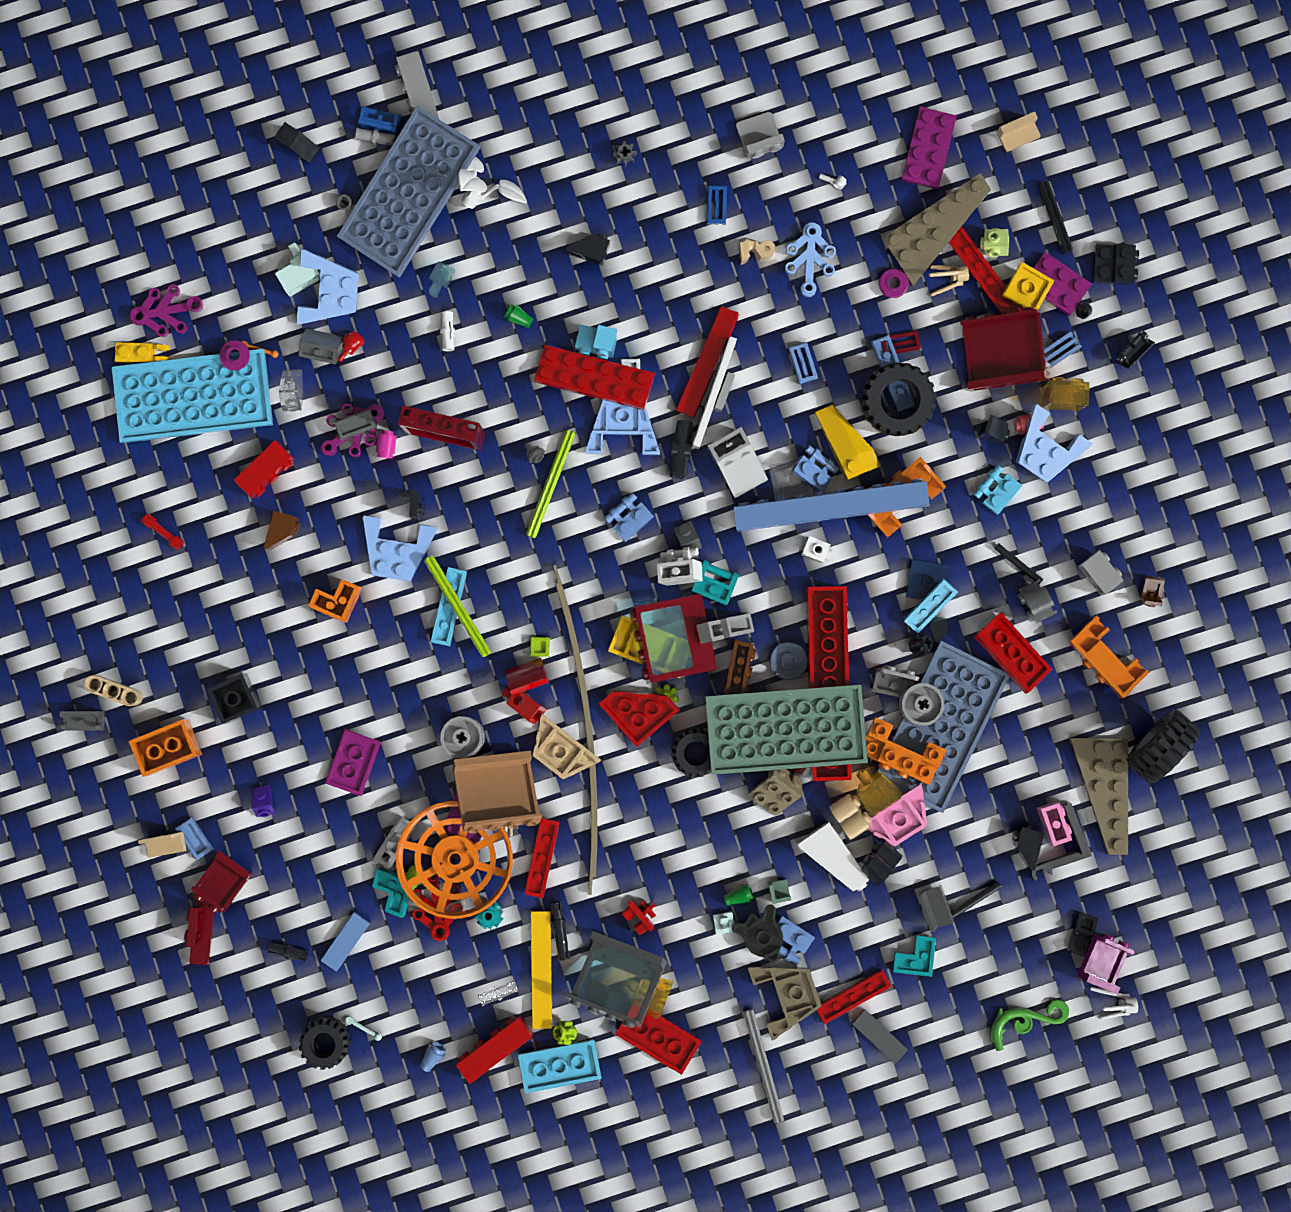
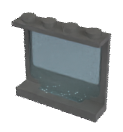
M593 931L590 937L593 941L591 949L572 993H566L565 997L570 1000L569 1004L580 1008L582 1005L587 1007V1011L598 1015L599 1012L605 1014V1018L613 1022L616 1019L623 1021L622 1025L633 1029L634 1026L640 1028L667 962L663 957Z

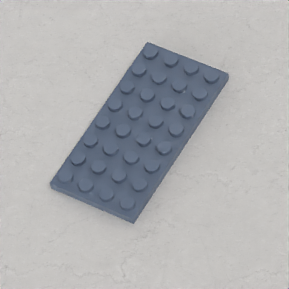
M417 106L337 237L396 276L401 277L458 185L459 171L461 169H468L481 146Z
M940 641L920 683L933 685L941 692L945 707L942 716L935 723L924 726L908 723L902 718L891 742L919 755L922 754L926 743L931 742L947 750L939 768H937L930 785L910 776L907 779L896 774L897 770L891 767L888 771L879 766L873 779L903 794L921 783L925 805L944 813L1009 679V675ZM918 701V704L920 705L919 708H922L924 706V703L922 701Z

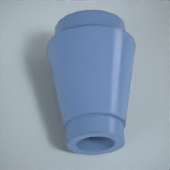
M435 1041L429 1044L420 1067L424 1071L429 1072L445 1056V1047Z

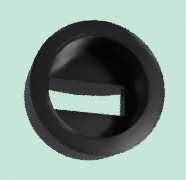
M1088 302L1079 304L1075 309L1076 315L1081 319H1086L1093 311L1092 306Z

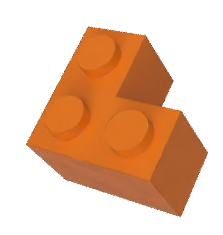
M341 579L334 596L316 589L308 607L347 623L362 591V587Z

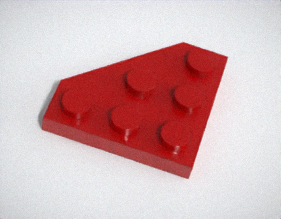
M618 690L611 692L599 703L636 747L680 710L668 695Z

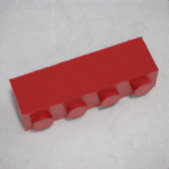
M520 1015L516 1018L514 1016L509 1018L505 1022L506 1026L502 1029H494L489 1034L490 1038L486 1041L481 1039L473 1046L474 1050L470 1053L465 1051L458 1057L459 1061L456 1066L469 1084L533 1037V1032Z

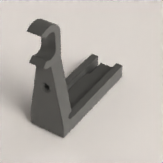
M1070 802L1062 804L1080 852L1073 851L1036 865L1035 871L1031 870L1034 880L1038 878L1035 874L1037 870L1047 868L1048 874L1052 875V869L1092 856L1074 811L1075 809Z

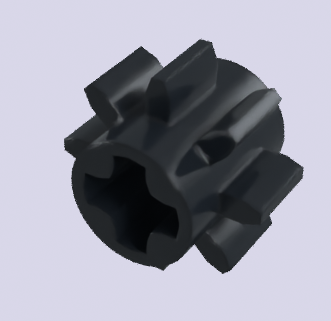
M920 632L910 637L911 640L908 645L911 653H918L919 657H923L931 652L930 649L933 646V642L928 635L923 636V633Z

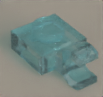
M439 261L437 262L429 277L433 281L429 289L430 296L437 298L441 286L448 287L455 269Z

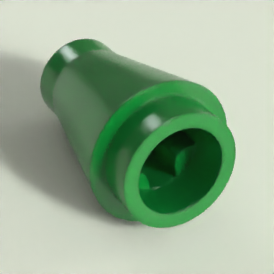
M513 304L510 305L504 316L508 319L507 321L529 328L533 321V318L518 305L515 306Z
M741 884L724 895L727 906L750 902V899L754 898L749 884Z

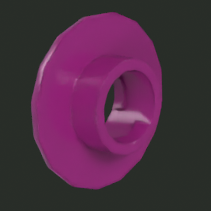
M888 269L880 276L879 288L885 296L898 298L906 293L909 287V280L903 271ZM896 279L899 282V286L893 289L888 285V281Z
M236 340L226 343L221 348L219 354L223 366L233 371L244 368L250 359V352L247 346ZM237 350L240 356L237 360L233 361L229 355L232 351Z

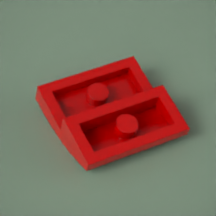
M542 658L505 670L512 695L549 683Z

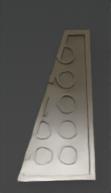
M981 173L883 237V240L913 286L991 191Z
M1069 738L1095 819L1100 829L1106 853L1108 855H1128V764L1126 760L1128 757V739Z

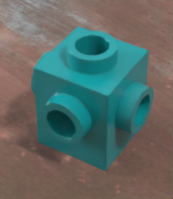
M494 902L487 909L478 913L475 917L478 920L477 924L484 929L488 927L491 930L493 926L497 928L504 919L501 917L504 912L501 910L502 906ZM486 913H491V914H492V918H491V919L486 918V917H485V914H486Z

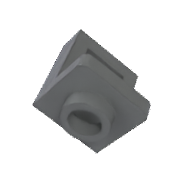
M691 521L673 528L682 550L684 547L698 548V550L702 548Z

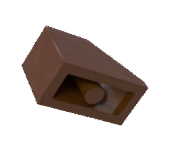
M274 511L264 548L272 550L295 537V533L299 532L301 526L299 518Z

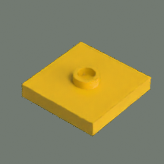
M1020 262L1002 296L1022 308L1034 307V309H1039L1054 280L1027 264Z

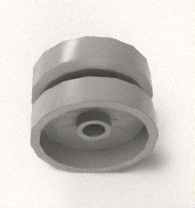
M927 683L908 686L901 693L898 701L902 717L908 723L919 726L935 723L942 716L945 708L941 692L935 686ZM918 701H922L924 703V706L922 708H919L920 705L918 704Z
M459 716L450 719L444 725L440 741L448 755L459 759L468 758L476 755L481 750L485 742V733L482 725L477 720L467 716ZM463 733L467 737L464 741L460 739V735Z

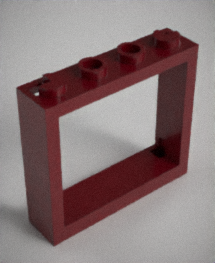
M402 405L398 425L406 434L481 451L485 431L480 423ZM469 424L475 425V429L469 428Z

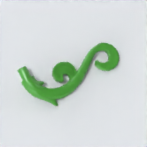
M1059 999L1052 1000L1048 1004L1046 1012L1049 1015L1054 1008H1059L1061 1011L1060 1017L1055 1019L1030 1009L1014 1008L1003 1012L1002 1008H1000L991 1027V1040L995 1044L996 1051L1004 1050L1001 1040H1003L1002 1035L1006 1029H1003V1027L1010 1019L1022 1017L1023 1023L1016 1019L1013 1026L1018 1033L1025 1034L1032 1029V1019L1050 1024L1064 1023L1069 1016L1068 1005Z

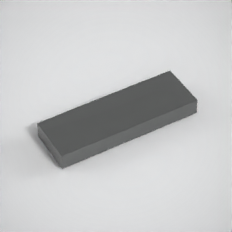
M866 1009L852 1022L894 1064L908 1051Z

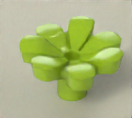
M665 684L664 689L661 687L656 689L658 694L668 695L674 703L679 701V697L675 696L678 692L677 689L673 688L670 690L669 684Z

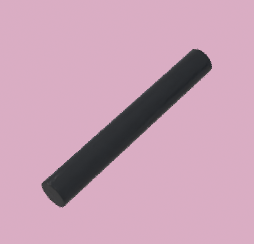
M1000 543L995 546L994 549L1033 581L1038 579L1043 581L1041 576Z
M998 881L953 909L951 911L953 919L1001 889L1000 883Z

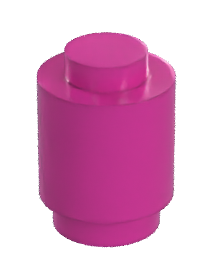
M382 431V434L377 435V457L393 458L397 436H394L392 431Z

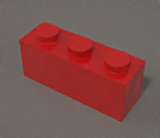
M275 440L234 481L253 499L255 497L258 498L265 492L264 488L269 483L273 484L279 478L278 474L280 472L286 471L292 466L294 458Z

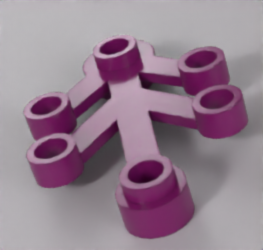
M172 284L168 287L167 293L157 308L149 310L154 301H158L162 297L160 290L152 288L143 305L132 309L130 319L135 325H147L155 330L160 337H166L169 334L168 328L164 325H158L150 319L159 317L173 326L178 333L183 334L188 329L187 325L182 321L174 319L169 314L189 310L198 313L203 309L204 304L199 297L192 296L187 300V303L168 306L172 299L180 294V288ZM177 288L176 293L172 294L171 289ZM157 291V292H158V296H157V297H153V296H152L153 292ZM198 302L199 307L193 308V304ZM142 313L143 318L138 320L137 316ZM183 324L184 329L178 330V326ZM165 328V333L160 334V329Z
M344 404L342 406V412L346 416L371 409V412L374 410L378 411V415L374 417L376 425L384 418V410L377 404H372L367 409L353 407L351 404ZM346 407H351L349 413H345ZM329 415L326 419V422L330 427H335L334 424L329 423V420L331 418H335L337 421L341 418H337L335 415ZM377 427L369 430L368 435L364 438L368 446H374L377 442L375 437ZM362 433L353 437V444L349 448V454L352 457L356 458L361 455ZM337 436L332 441L326 440L321 445V451L327 456H333L337 452V446L348 438L340 440V437ZM369 437L374 438V441L372 443L367 442V439ZM328 444L332 446L330 451L325 450V446ZM354 448L358 449V453L356 455L352 454V450Z

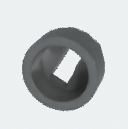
M348 195L338 196L336 205L339 209L348 210L351 208L353 202ZM341 200L349 202V205L342 203Z

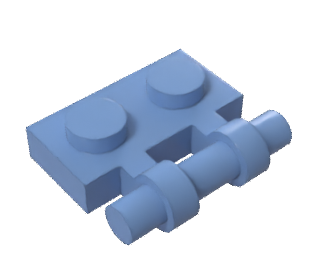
M809 445L805 452L810 456L808 458L804 455L800 456L791 472L816 492H824L832 480V477L827 472L830 470L835 474L839 468L834 464L833 460L824 457L819 449H814ZM815 460L823 465L821 469L814 464Z
M634 493L621 499L622 502L615 508L612 507L608 511L609 514L604 517L608 523L613 519L618 522L613 529L625 542L654 517L642 503L636 507L632 504L637 499ZM628 508L631 512L622 518L619 514Z
M781 916L777 924L783 932V940L792 945L790 950H787L781 946L780 954L785 957L786 961L798 965L801 958L795 955L797 950L805 954L815 937L784 916Z

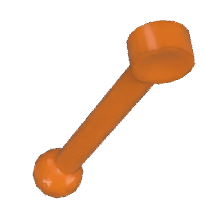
M242 341V343H244L249 349H263L253 345H249L246 341ZM264 349L266 354L271 355L273 358L278 357L277 351Z

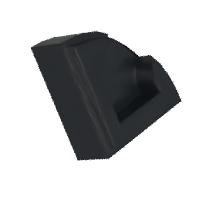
M947 618L928 626L935 643L940 642L947 633Z

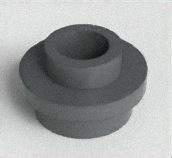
M539 446L532 447L526 454L530 463L540 462L544 458L545 450Z

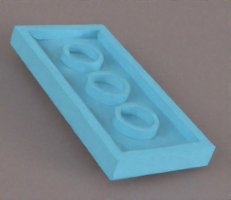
M594 1039L518 1054L525 1094L602 1078Z

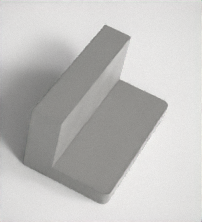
M715 370L711 382L701 402V406L706 407L714 380L718 372L717 370ZM730 372L725 374L713 408L714 411L722 412L735 374Z

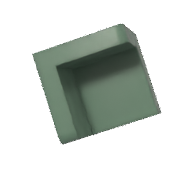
M787 879L767 883L772 904L792 900Z

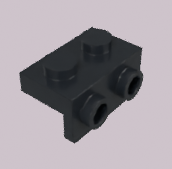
M405 490V493L400 492V497L403 500L410 501L409 517L413 520L421 521L422 516H425L426 513L423 497L416 490Z

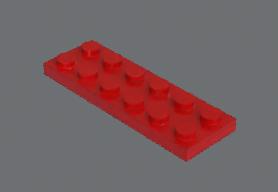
M545 345L534 381L539 384L645 410L655 373Z

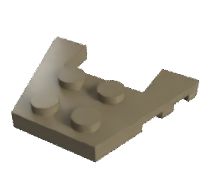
M748 967L753 985L773 980L785 1015L783 1018L767 1022L766 1025L772 1041L821 1007L822 1004L810 968Z

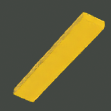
M531 911L533 1029H552L551 911Z

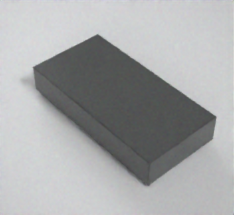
M371 409L334 421L340 440L377 427Z

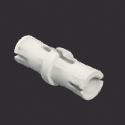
M444 311L441 312L442 329H440V334H442V351H453L455 334L453 312Z

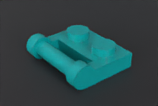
M704 560L702 564L703 581L695 582L692 592L702 594L706 598L727 606L740 574L736 572L731 573ZM706 571H709L731 581L729 585L704 576Z

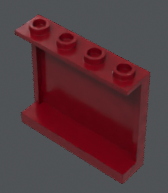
M1025 307L1022 308L1023 311L1019 312L1007 310L1002 315L989 313L985 314L984 318L977 319L976 316L965 318V321H960V324L963 326L969 377L967 387L969 391L973 392L1048 380L1041 318L1038 309Z

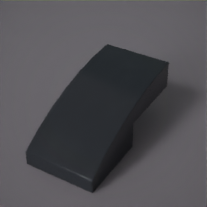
M1082 912L1078 913L1069 939L1068 952L1082 957L1086 956L1091 938L1095 934L1097 917Z

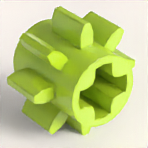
M559 1021V1025H556L553 1029V1036L558 1040V1044L571 1045V1040L576 1039L577 1029L572 1021Z

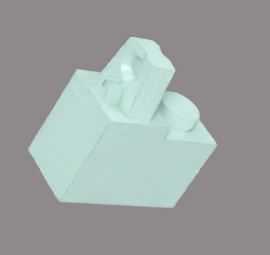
M296 243L288 246L294 255L290 257L292 264L281 266L278 272L275 273L290 297L320 280L318 269L300 267L301 251Z

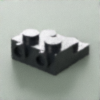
M1119 243L1116 245L1096 244L1094 246L1092 283L1128 286L1133 284L1134 280L1138 278V269H1135V261L1139 259V250H1136V245Z

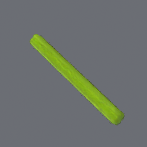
M566 430L527 529L526 535L535 538L537 536L574 440L575 433L573 431Z
M434 556L427 557L424 562L482 657L491 653L489 647Z

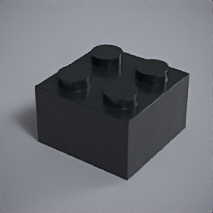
M241 673L207 689L222 725L229 724L262 709L247 673Z

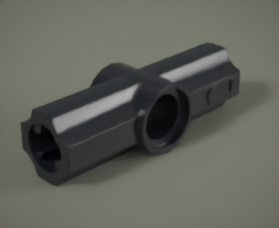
M677 420L675 440H673L671 452V478L686 479L688 459H690L693 422Z

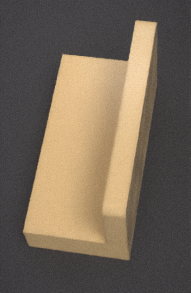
M1035 112L999 128L997 134L1005 152L1040 138L1041 135L1035 124L1038 119Z
M183 832L138 840L139 844L146 843L148 858L186 851Z

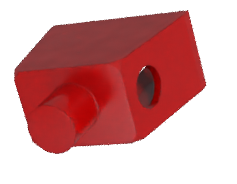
M509 686L502 692V695L508 699L506 704L535 725L540 720L541 715H544L547 711L545 707L525 692L512 695Z

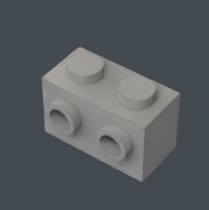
M1099 550L1080 563L1078 567L1098 593L1103 596L1124 580L1121 578L1122 573L1117 567L1113 568L1109 563L1110 558L1105 552L1101 553Z

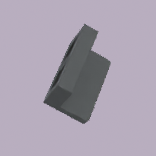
M305 329L299 340V356L336 364L342 336Z
M942 885L925 889L918 895L931 932L935 931L938 927L953 924L954 920Z

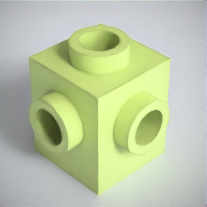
M992 228L985 230L984 237H981V249H984L985 256H1008V229Z

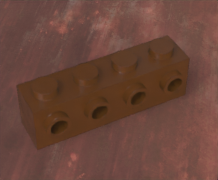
M734 640L723 695L748 693L749 687L746 686L747 679L751 678L752 668L749 666L750 661L755 659L756 649L753 648L754 644Z

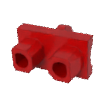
M631 899L628 902V906L623 910L622 915L628 921L635 915L638 916L640 921L633 928L639 935L647 930H653L655 928L654 924L646 914L654 918L656 914L652 909L656 905L654 903L648 905L643 900L640 903L644 909L642 911L635 901Z

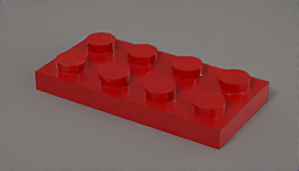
M1002 612L998 613L974 636L1025 694L1029 693L1052 670Z
M635 1000L626 1016L636 1020L642 1003ZM648 1008L640 1028L634 1026L631 1029L621 1023L615 1033L618 1037L681 1075L702 1042L699 1038Z

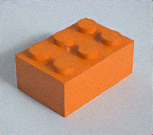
M182 719L129 741L142 777L151 776L202 755L189 719Z

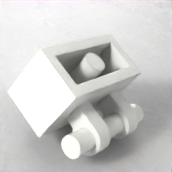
M684 547L683 550L675 551L670 549L667 552H662L660 554L661 560L667 559V563L657 564L658 583L670 586L703 581L701 562L691 559L692 556L699 554L698 548ZM683 557L682 561H675L676 558Z

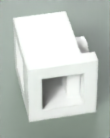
M809 536L801 555L823 563L825 559L829 560L832 549H829L831 544ZM815 547H821V553H816Z

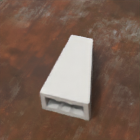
M828 821L796 843L800 849L852 891H860L867 886L866 882L869 879L861 871L860 866Z

